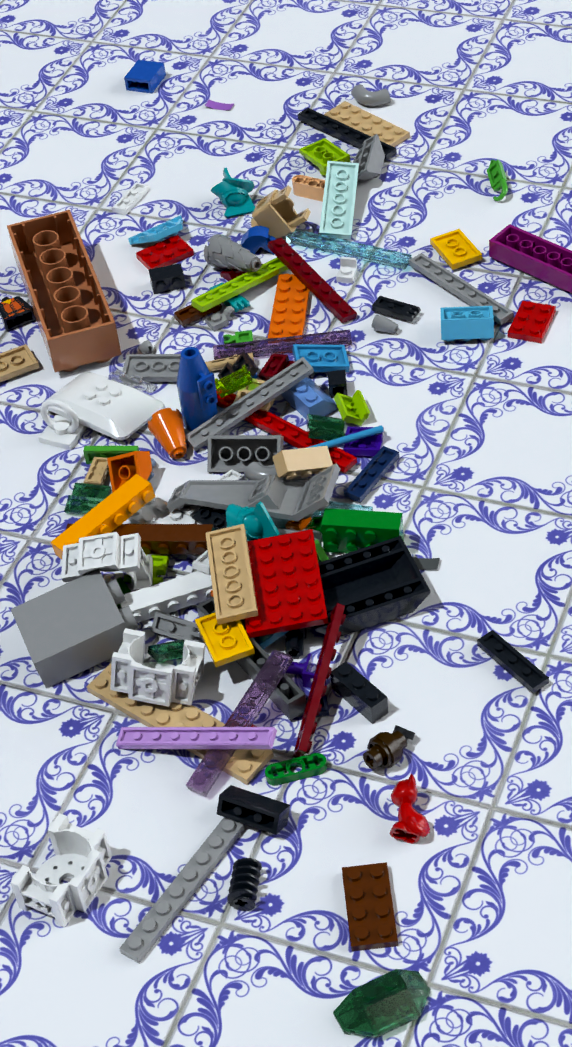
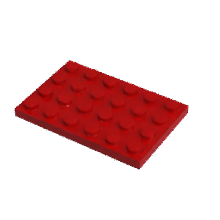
M313 529L247 541L258 616L245 619L248 637L253 638L329 623Z

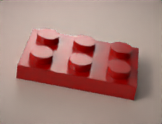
M175 235L153 246L144 248L136 253V257L150 270L173 265L194 255V250L180 236Z
M522 301L508 330V338L542 343L555 315L556 306Z

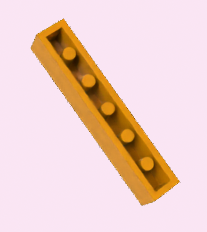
M135 474L51 541L55 555L62 559L63 545L79 543V538L111 533L155 497L152 484L138 474Z

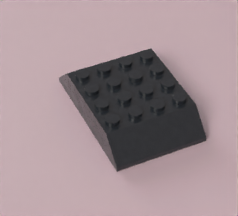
M401 536L319 562L328 622L331 611L337 603L345 606L343 614H346L345 621L339 627L341 636L413 613L430 594V589ZM328 623L314 626L316 632L325 634Z

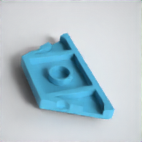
M181 215L128 238L130 245L154 241L157 243L165 240L164 237L177 235L178 231L183 229Z

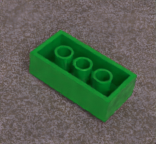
M325 508L321 528L325 552L350 553L401 536L404 541L402 513Z

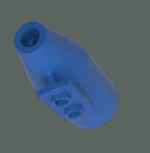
M187 347L181 351L177 389L183 424L191 432L218 414L216 404L218 399L214 374L210 373L199 350L195 347Z

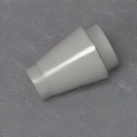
M375 315L371 327L375 328V331L395 334L398 324L383 315Z

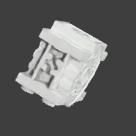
M117 532L82 537L79 538V543L63 545L61 572L63 582L73 581L99 569L103 572L122 571L132 577L131 592L152 586L153 558L151 555L144 553L139 533L119 536Z
M125 628L123 642L118 652H114L112 655L110 690L128 693V699L167 707H169L171 702L191 706L197 683L203 678L206 643L185 640L183 660L177 666L165 662L144 663L145 632Z
M59 813L48 827L55 856L49 858L40 866L35 877L29 867L22 865L20 870L13 875L10 883L20 909L27 911L29 907L55 917L57 924L65 927L76 910L85 913L107 880L108 875L105 867L111 860L112 855L104 830L97 828L93 833L69 823L68 817ZM73 877L70 882L60 884L63 878Z

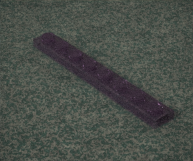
M349 329L214 345V360L232 357L235 354L241 355L243 352L247 354L253 353V357L293 353V344L352 346L351 333Z
M275 649L272 651L224 727L252 726L293 662L291 655ZM209 749L187 782V788L206 797L236 749Z

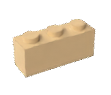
M328 446L282 450L272 457L277 476L279 478L286 477L287 480L297 476L302 478L309 477L333 465Z

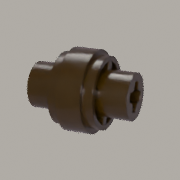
M399 731L378 733L368 743V750L363 754L364 762L373 770L378 767L391 768L401 760L403 749L407 747V740Z

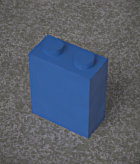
M138 60L124 77L126 90L152 94L166 76L164 63Z

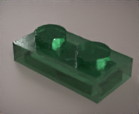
M177 640L148 646V654L161 663L172 659H183L185 641Z

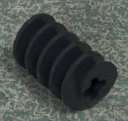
M241 858L233 864L227 901L230 906L237 910L250 911L256 906L257 886L259 885L260 870L262 869V864L258 860Z

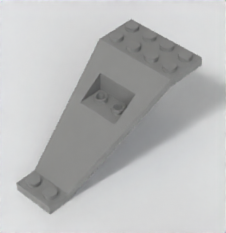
M335 463L307 480H280L277 474L273 476L268 475L262 480H189L174 489L166 507L170 512L176 508L180 510L186 504L226 510L230 504L241 507H256L257 503L262 502L270 517L299 521L303 518L311 517L315 511L323 510L329 505L341 468Z

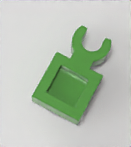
M252 330L235 332L233 336L230 334L223 335L224 348H230L233 345H236L237 348L254 346Z

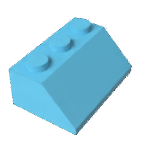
M493 306L440 308L441 340L454 341L455 339L470 341L479 338L481 340L494 338Z

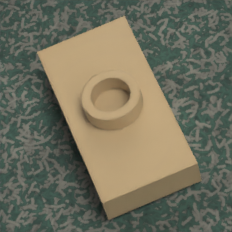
M93 458L84 479L85 487H103L109 473L107 458Z

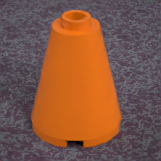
M165 408L154 413L152 420L147 422L150 432L171 458H182L187 452L181 412L178 409L174 411L171 408Z

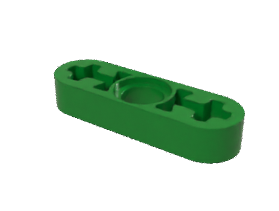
M313 753L270 764L265 769L266 781L270 785L277 786L321 775L327 770L326 757L321 753ZM294 766L302 768L301 771L296 773L290 771Z

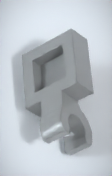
M228 306L222 314L218 311L205 318V322L215 332L229 325L228 321L236 318V315L231 313L235 309L232 306Z

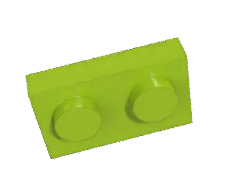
M357 390L352 397L340 393L335 395L334 400L342 420L348 424L352 423L361 426L370 414L361 391Z

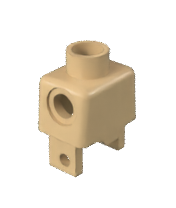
M288 185L280 191L275 189L257 203L252 213L251 226L269 228L268 234L279 239L293 233L298 225L307 221L311 211L307 208L299 214L296 213L293 201L288 198L292 190Z

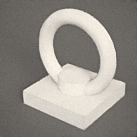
M48 399L40 407L41 416L48 425L39 436L40 443L71 451L88 427L79 424L75 411L63 401ZM55 406L64 410L71 420L60 415H55L51 419L47 411L48 407Z

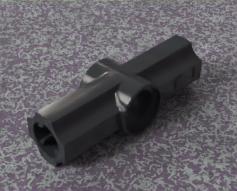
M306 628L288 631L285 634L286 656L291 657V659H299L304 653Z

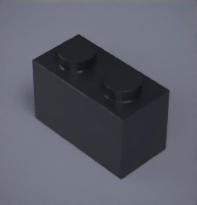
M181 263L148 270L154 294L186 288Z

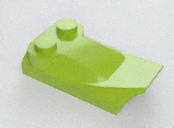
M325 138L299 149V153L320 169V174L325 177L327 161L350 162V155Z

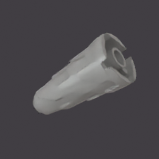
M213 235L208 240L210 242L209 245H205L204 258L207 264L213 267L230 270L236 269L243 272H256L261 267L260 258L225 235Z

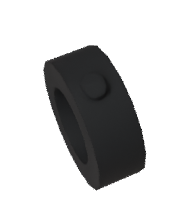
M395 725L393 732L399 731L404 737L413 740L414 732Z

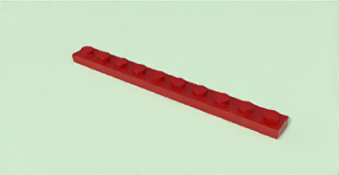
M222 387L216 390L217 406L225 409L234 403L236 394ZM257 410L244 419L272 435L284 436L285 442L298 449L326 442L270 412ZM336 446L328 449L332 463H337L341 468L340 471L346 473L357 464V457Z

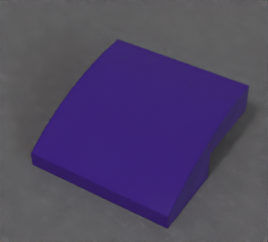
M347 426L345 436L374 427ZM383 433L344 444L343 451L353 456L374 457L382 448Z

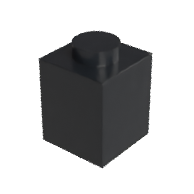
M345 370L327 371L330 397L334 398L337 393L348 396Z

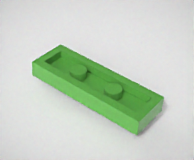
M84 446L83 452L86 464H91L94 457L110 458L139 451V447Z

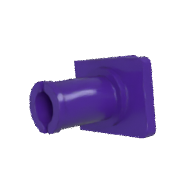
M308 654L307 660L304 663L286 660L284 666L286 674L301 675L303 687L311 688L312 681L310 679L314 678L315 674L311 672L313 667L312 654Z

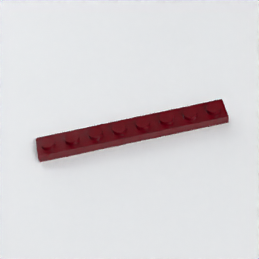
M283 238L268 242V248L342 323L356 318L357 312Z
M339 603L336 604L330 614L292 756L294 758L304 756L305 753L308 754L312 746V742L309 740L317 727L315 718L319 716L322 708L320 699L326 693L327 686L324 684L331 674L330 661H333L337 650L334 649L335 643H338L341 636L339 627L343 625L346 614H343L345 606Z

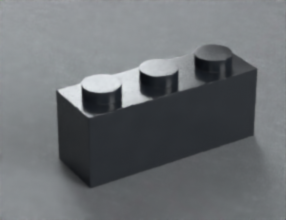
M345 661L331 671L332 689L372 724L389 713L387 696Z
M230 785L219 794L217 815L277 835L288 824L290 805Z

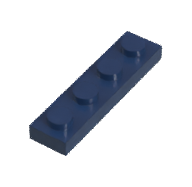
M383 446L344 491V497L361 503L398 460L399 452Z

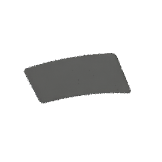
M412 557L419 570H434L438 568L440 558Z

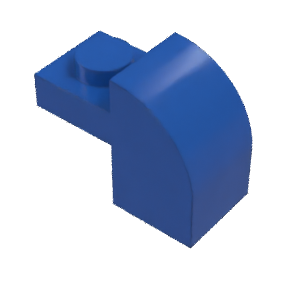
M254 226L242 236L240 245L250 250L253 254L262 247L274 255L268 248V242L276 240V238L268 234L269 228Z

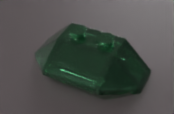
M395 969L353 989L334 1010L333 1015L344 1034L378 1038L419 1018L429 997L430 990L418 971Z

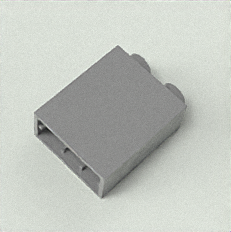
M99 569L11 609L32 662L46 688L111 659L113 653L118 652L123 642L125 628L134 630L139 627L129 605L118 610L117 604L126 600L117 580L114 579L105 583Z

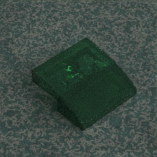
M307 414L308 438L330 441L346 436L344 433L345 423L342 419Z
M75 483L72 495L68 496L64 512L85 515L111 494V487Z

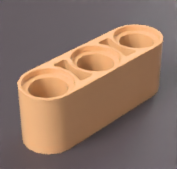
M296 175L292 178L294 195L323 202L325 180L304 175Z

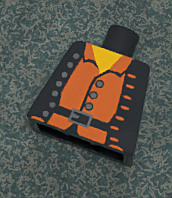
M20 296L11 299L4 297L1 300L0 317L6 332L36 321L32 306Z

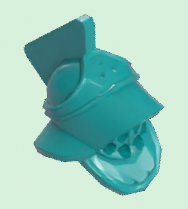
M224 168L223 181L211 189V192L218 196L224 207L227 208L224 217L229 218L253 213L255 206L248 195L255 187L253 181L231 178L227 168Z
M262 502L257 503L256 507H241L235 504H230L227 507L226 528L244 524L247 541L280 535Z

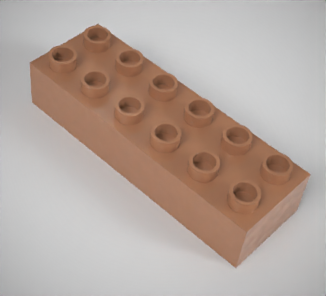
M70 210L7 225L14 258L54 371L70 372L76 370L81 365L93 362L104 363L112 357L122 355L114 318Z

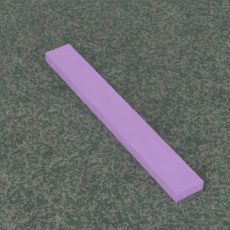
M121 727L116 746L118 749H272L277 730L275 727Z

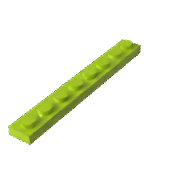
M277 257L262 264L256 272L248 271L192 299L191 306L203 313L288 270V268Z

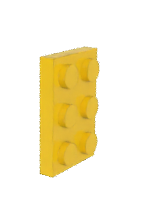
M460 229L430 238V244L452 270L482 260L481 252Z
M216 612L195 619L198 631L204 643H206V648L215 667L255 654L254 647L240 620L218 625Z

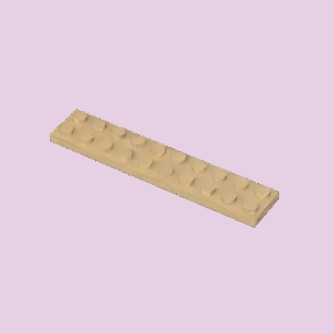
M111 663L87 686L89 693L147 727H230L193 705L171 702L169 707L131 700L128 699V693L110 690ZM186 749L246 785L274 757L273 751L270 749Z

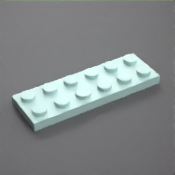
M327 161L319 237L351 240L359 163Z

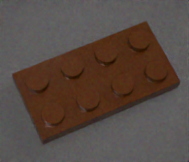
M387 862L342 867L351 951L398 946Z

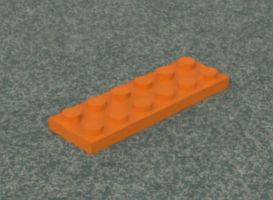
M279 274L268 332V343H302L310 290L294 274Z

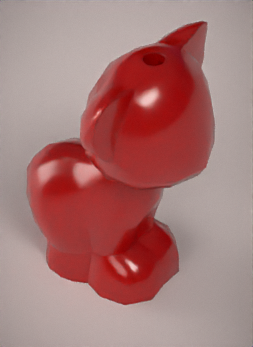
M412 774L409 779L399 781L391 793V800L399 807L398 822L393 825L389 833L393 838L410 844L417 843L420 837L424 838L430 833V826L426 817L412 807L416 802L418 793L416 780Z

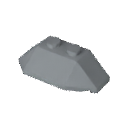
M377 134L363 142V147L358 151L353 160V163H359L357 181H368L372 178H377L381 174L385 154Z

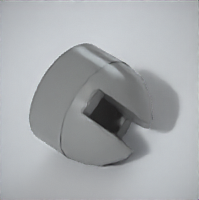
M146 340L139 345L138 349L142 354H149L153 351V345L149 340Z

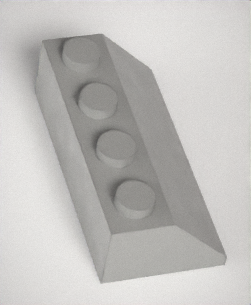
M208 435L207 472H228L231 469L236 472H245L247 466L252 462L267 468L275 467L272 457L284 450V436Z

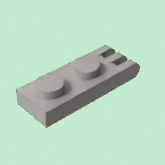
M155 612L151 632L181 641L202 642L195 639V636L202 638L200 633L197 632L198 628L195 622Z

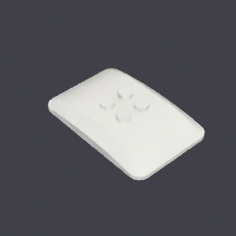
M91 372L80 374L48 398L57 399L68 404L77 414L79 424L116 440L129 438L143 427L148 420L150 421L154 413L164 409L163 402L151 395L115 379ZM55 406L48 407L47 410L71 420L64 410Z

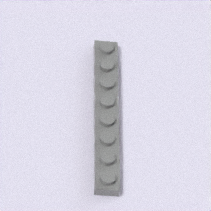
M420 253L409 260V266L469 305L493 306L494 321L502 325L513 318V311L424 254Z
M304 357L300 358L185 435L186 440L196 452L208 444V435L223 434L314 372L313 367Z
M226 817L220 821L119 948L121 954L137 963L142 961L245 830L243 823Z

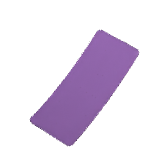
M208 100L205 104L206 107L217 110H231L234 105Z

